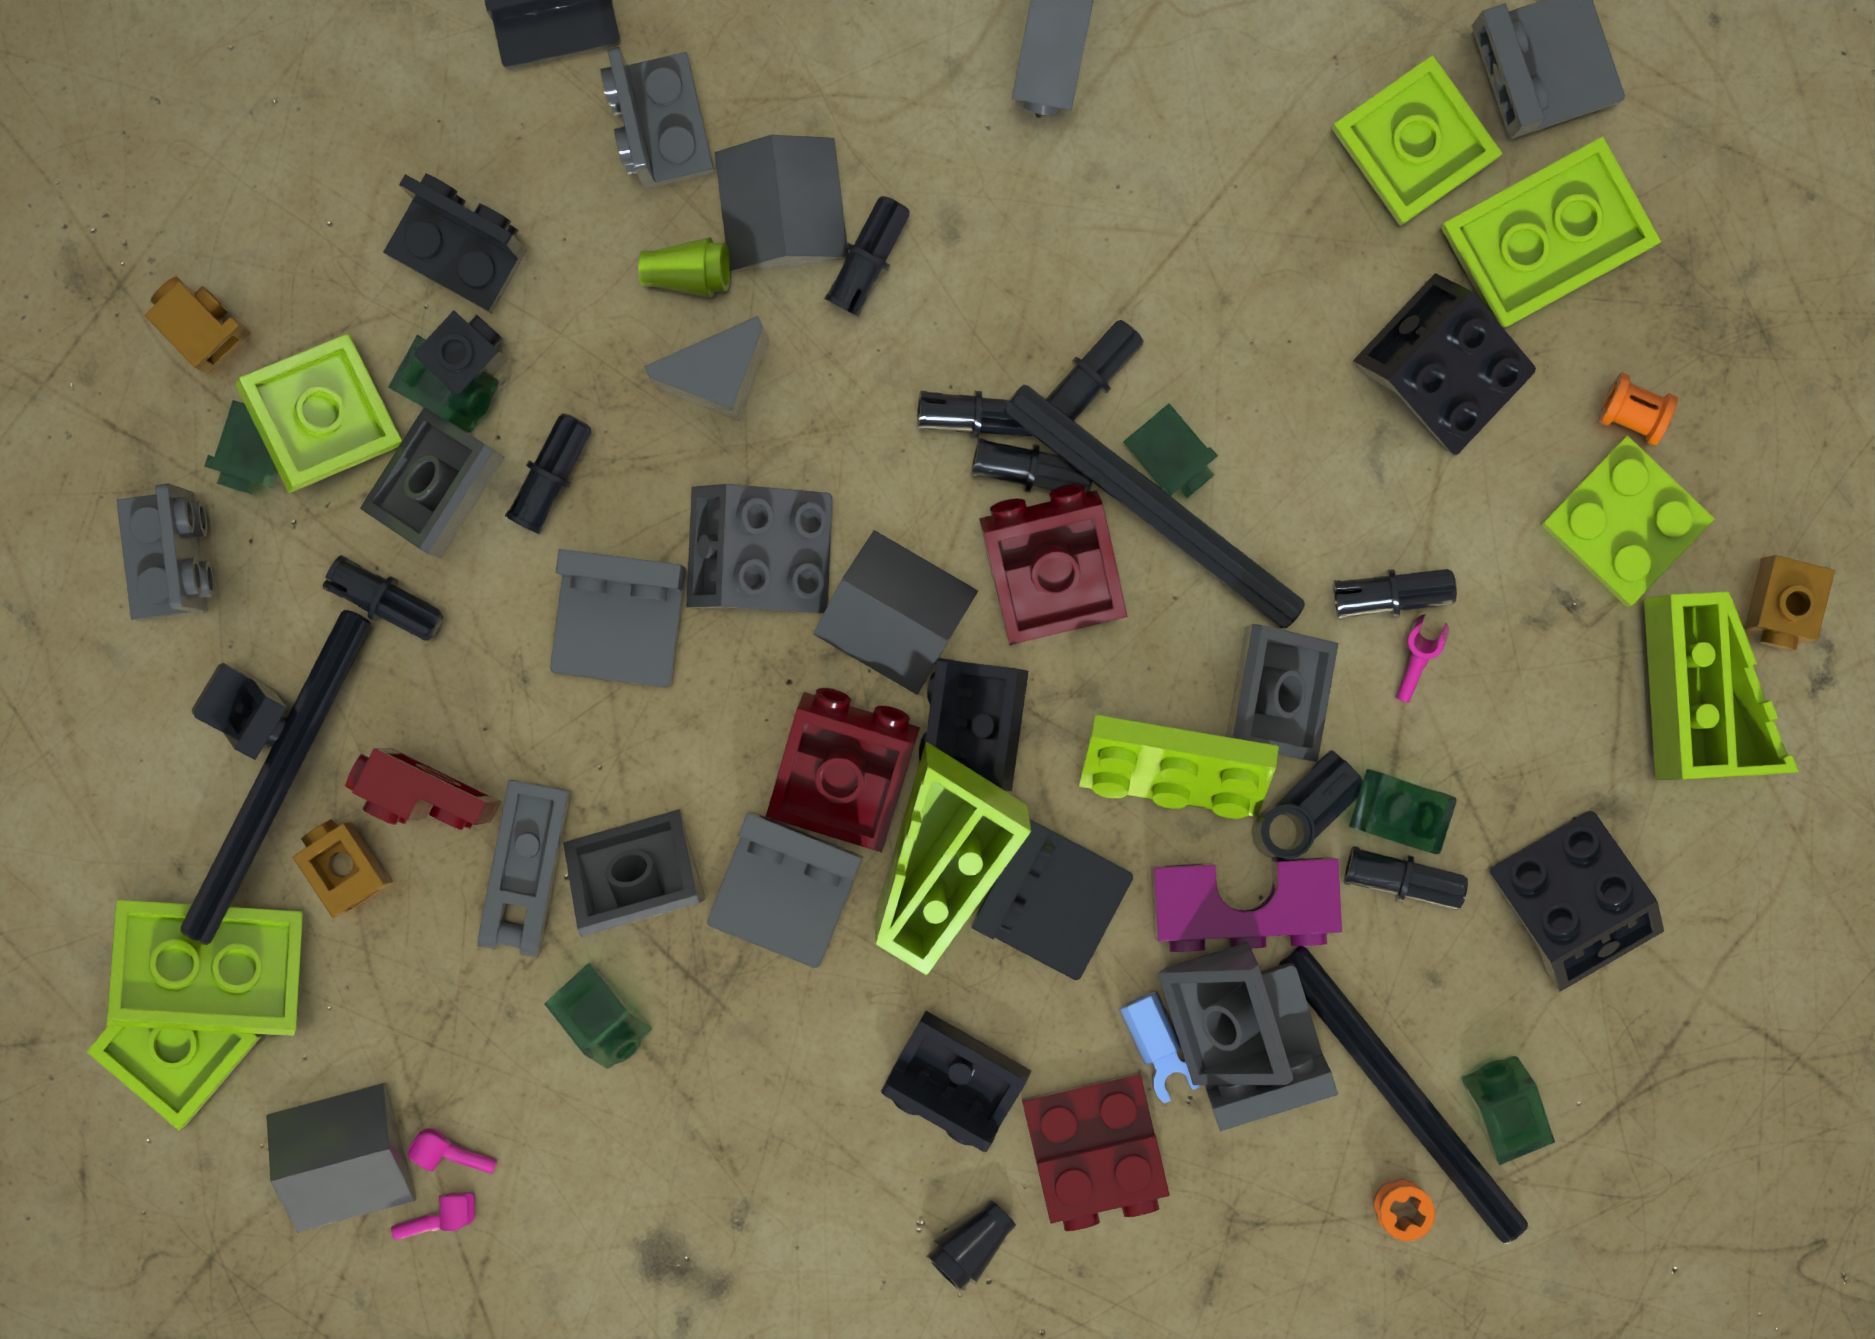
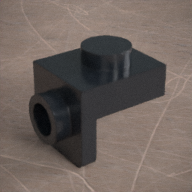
M455 310L449 314L415 352V358L456 395L463 394L483 371L492 377L508 360L496 349L503 340L496 331L477 314L468 323Z
M221 663L217 666L194 704L192 714L196 719L223 732L235 750L256 760L264 746L267 748L271 747L279 738L286 722V716L283 714L287 707L272 688L225 663Z

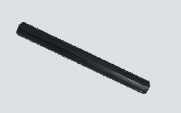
M1022 385L1011 396L1004 411L1012 420L1280 628L1286 629L1297 620L1305 606L1304 600L1029 385Z
M343 610L340 613L286 719L279 738L273 744L180 927L181 933L185 937L202 945H208L212 942L370 631V621L362 615L350 610Z
M1303 946L1296 947L1280 961L1279 965L1293 963L1296 966L1306 1001L1502 1243L1508 1244L1521 1236L1528 1228L1526 1219L1319 962Z

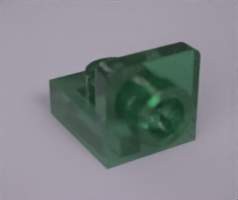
M416 335L388 388L465 431L471 432L479 418L488 410L492 395L499 383L498 379L483 371L463 394L456 395L415 358L416 350L426 340Z
M233 400L215 456L207 455L204 467L220 472L217 484L252 495L255 484L273 489L278 471L245 404Z
M1170 403L1122 442V445L1153 482L1170 496L1180 490L1188 498L1215 476L1208 465L1218 455L1211 447L1207 448Z
M1367 769L1349 827L1438 855L1442 850L1457 800L1449 794L1424 788L1399 778Z
M590 963L544 1003L582 1053L606 1069L611 1068L615 1064L622 1063L633 1056L639 1049L641 1040L652 1029L645 1019L629 1008L600 970Z
M1512 1056L1505 1060L1491 1061L1483 1065L1478 1071L1462 1078L1465 1090L1477 1109L1491 1153L1499 1165L1555 1143L1537 1085L1517 1056Z

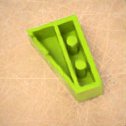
M1730 592L1669 594L1644 598L1655 780L1799 773L1793 755H1787L1774 720L1778 719L1772 700H1766L1753 665H1756L1757 662Z
M928 742L925 743L875 914L876 945L925 975H928L1031 833L1027 804Z

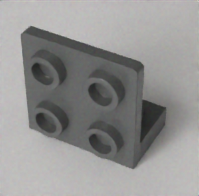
M1542 0L1512 11H1508L1506 3L1483 10L1472 24V29L1509 139L1618 104L1625 98L1593 0Z
M620 47L608 49L611 67L600 69L608 105H611L614 116L622 115L625 127L614 129L621 163L625 165L627 174L637 173L644 188L647 189L715 173L687 52L628 65Z
M169 483L156 485L155 495L116 499L131 620L208 612L206 597L214 596L215 585L211 564L209 561H202L199 537L207 535V518L203 502L201 500L195 501L194 492Z
M736 484L692 487L686 607L824 613L828 606L832 517L831 494L827 492Z
M559 549L556 573L562 576L550 664L551 671L565 675L669 687L672 681L686 568L681 564Z
M747 812L738 834L740 836L739 842L707 923L710 927L810 967L817 968L822 962L863 856L757 813Z
M1286 963L1261 971L1294 1080L1287 1085H1205L1220 1131L1338 1095L1332 1072L1321 1050L1297 968L1293 963Z

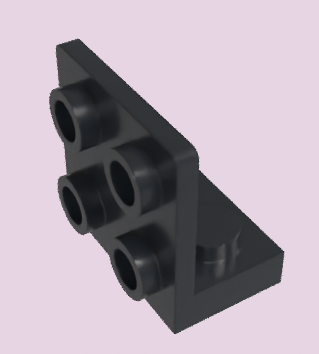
M427 173L424 174L421 182L405 174L399 186L413 200L383 253L492 314L527 252L516 239L519 230L510 225L511 221L481 203L478 204L474 212L465 208L464 204L466 201L456 195L457 190Z
M1436 273L1353 360L1367 377L1396 392L1440 444L1454 455L1459 454L1536 371L1535 365L1473 291Z
M1593 811L1586 812L1493 866L1490 870L1492 879L1540 948L1547 974L1559 992L1664 932L1657 899Z
M1030 819L1031 833L991 886L971 924V928L991 939L996 938L1073 980H1079L1133 880V874Z

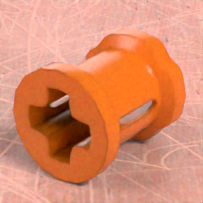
M1621 372L1605 399L1599 415V422L1606 426L1615 422L1645 435L1646 443L1656 446L1662 439L1673 417L1678 397L1671 393L1662 397L1631 383L1630 375Z
M1398 1179L1394 1182L1383 1184L1375 1194L1373 1208L1376 1212L1377 1221L1394 1238L1402 1241H1414L1425 1236L1432 1228L1435 1219L1434 1204L1429 1195L1414 1182ZM1412 1196L1410 1203L1417 1209L1416 1215L1413 1219L1403 1216L1396 1223L1397 1216L1390 1210L1391 1205L1395 1200L1405 1203Z

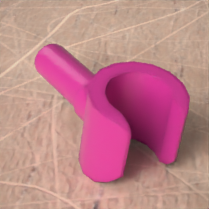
M1425 614L1416 619L1408 639V645L1412 651L1409 658L1410 663L1396 694L1397 699L1408 703L1412 698L1428 660L1440 655L1449 634L1448 624L1445 623L1440 638L1436 640L1424 638L1419 630Z
M426 1128L420 1131L408 1148L409 1159L431 1172L434 1171L443 1156L452 1162H457L489 1174L493 1173L497 1162L495 1159L460 1148V1146L453 1144L440 1131L433 1128Z
M469 1192L439 1195V1214H429L393 1225L391 1227L393 1238L399 1240L438 1229L455 1231L469 1225L475 1218L474 1195Z

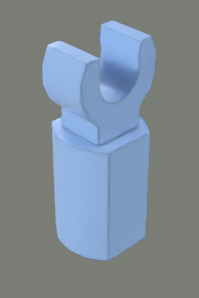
M1157 991L1148 993L1119 1008L1144 1064L1153 1063L1155 1067L1152 1084L1157 1097L1164 1104L1171 1101L1169 1093L1165 1088V1080L1171 1073L1179 1072L1184 1074L1193 1090L1200 1087L1199 1085L1192 1084L1186 1061L1179 1059L1176 1053L1181 1049V1045Z

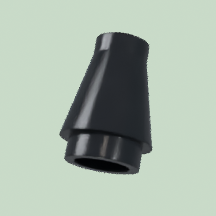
M990 1200L982 1209L933 1240L936 1247L926 1257L956 1289L961 1291L970 1281L975 1285L977 1284L1001 1244L1016 1227V1224L994 1201Z

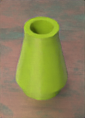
M711 237L658 250L641 251L638 261L641 286L658 287L712 298L715 292L727 291L730 285L731 272L729 271L728 246L726 243H714Z

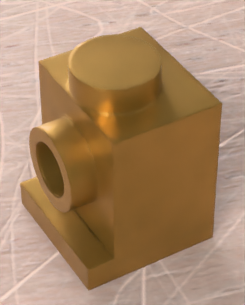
M177 276L169 279L153 294L150 301L154 306L144 315L194 368L206 374L214 369L251 333L243 324L232 317L223 322L221 319L228 313V310L203 285L194 292Z
M332 819L322 823L301 838L306 848L292 857L332 918L343 916L393 883L388 873L383 871L352 822L342 823L338 827ZM340 852L348 854L353 861L351 872L345 876L338 874L333 868V860Z

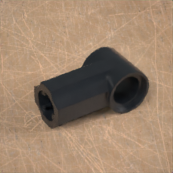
M1329 750L1271 807L1260 812L1254 821L1252 829L1253 841L1256 847L1265 856L1281 860L1300 857L1309 850L1314 840L1368 787L1361 779V776L1346 760L1342 759L1333 750ZM1280 814L1291 818L1297 826V839L1288 849H1280L1274 845L1269 834L1270 824Z

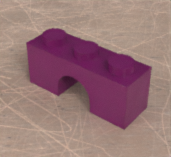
M1320 857L1271 860V890L1261 904L1246 910L1231 908L1222 900L1217 889L1215 864L1151 866L1154 938L1158 942L1169 941V952L1206 950L1205 939L1229 938L1230 947L1248 942L1251 949L1267 947L1266 936L1290 935L1291 946L1327 944V933L1342 932L1338 858Z

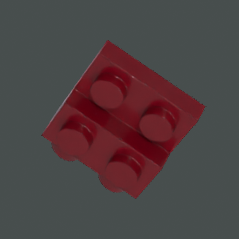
M1066 485L1049 493V502L1027 507L1024 499H1008L990 507L991 516L979 518L1009 645L1128 617L1105 510L1097 490L1086 492L1084 485Z
M819 688L816 690L815 695L804 692L796 709L765 817L882 853L920 727L908 724L910 720L909 715L894 707L877 706L873 713L850 706L851 698L839 690Z
M373 748L369 757L361 754L353 765L345 787L352 790L353 794L367 800L362 809L363 811L392 825H396L397 822L406 824L407 820L426 818L429 813L435 819L459 830H463L464 827L471 829L473 824L491 823L501 803V800L394 748Z
M1140 1072L1022 1099L1050 1224L1062 1221L1065 1231L1085 1229L1100 1223L1099 1212L1121 1207L1124 1217L1141 1216L1159 1210L1158 1199L1170 1196Z

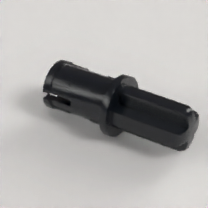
M887 196L878 198L855 244L848 243L845 248L850 252L831 289L826 294L825 300L859 317L861 309L882 269L888 271L890 264L885 261L910 215V210L905 205Z
M1122 320L1116 321L1082 359L1075 357L1072 360L1075 367L1046 399L1072 420H1075L1101 391L1107 394L1111 390L1108 383L1142 347L1144 340L1131 325Z
M922 390L919 393L917 429L970 433V437L978 439L979 432L1033 436L1006 415L1004 409L1009 400L982 398V391L976 390L973 395H952Z
M562 413L558 416L535 462L528 460L526 466L530 468V471L510 510H507L505 517L538 534L541 533L542 526L563 486L569 488L572 483L567 477L591 433V427L572 415Z
M978 438L971 469L972 476L980 475L1023 485L1024 492H1030L1032 487L1053 491L1056 488L1071 484L1084 485L1086 492L1091 490L1093 482L1059 455L1041 452L1040 446L1037 444H1033L1031 449Z
M343 555L337 557L325 576L328 580L323 582L324 590L344 598L367 611L368 618L373 621H377L381 617L424 641H429L441 625L443 619L441 611L397 587L398 579L392 576L385 579L362 568Z
M1394 569L1387 570V576L1345 581L1334 580L1333 582L1338 619L1391 612L1392 617L1396 618L1400 616V611L1452 605L1456 602L1457 598L1456 579L1453 572L1448 569L1396 575Z
M1355 846L1351 848L1344 874V884H1354L1396 895L1395 901L1403 903L1405 898L1453 910H1458L1462 907L1468 890V878L1464 875L1414 863V856L1407 855L1405 860L1361 850Z

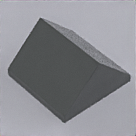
M771 134L715 152L725 243L729 249V271L731 273L847 258L848 250L845 248L847 238L835 138Z
M756 316L644 367L649 378L659 391L739 421L769 340L759 317Z
M424 407L360 509L420 550L434 557L441 558L504 459V456Z
M874 530L841 579L813 634L918 695L978 590Z
M1259 624L1246 626L1226 737L1279 746L1278 755L1318 762L1339 643Z
M680 809L563 842L577 929L581 937L695 905L706 900Z
M1248 942L1169 966L1158 972L1193 1085H1287L1294 1080L1262 974Z
M386 1083L266 1115L270 1181L297 1233L416 1200Z

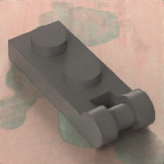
M508 780L479 929L478 947L497 950L498 945L520 948V955L539 957L544 939L545 922L571 791ZM506 904L527 908L524 924L504 921Z

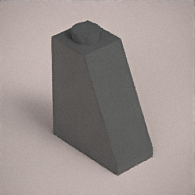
M1031 0L1012 99L1024 101L1023 107L1025 109L1045 115H1056L1059 113V109L1072 110L1094 0Z

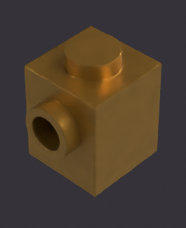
M1779 555L1762 558L1745 629L1761 632L1760 643L1791 651H1796L1798 642L1818 641L1835 570Z

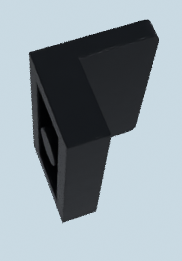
M484 0L486 11L493 21L501 62L506 69L618 46L621 42L612 0Z

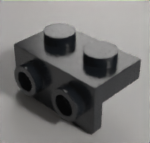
M938 658L935 672L931 675L927 687L930 711L927 732L923 735L919 745V760H921L925 743L928 742L1001 789L1012 791L1029 671Z
M925 1010L893 1065L881 1089V1093L891 1099L902 1111L911 1115H919L944 1129L956 1142L968 1146L972 1145L983 1152H987L995 1139L1000 1125L1025 1086L1032 1070Z

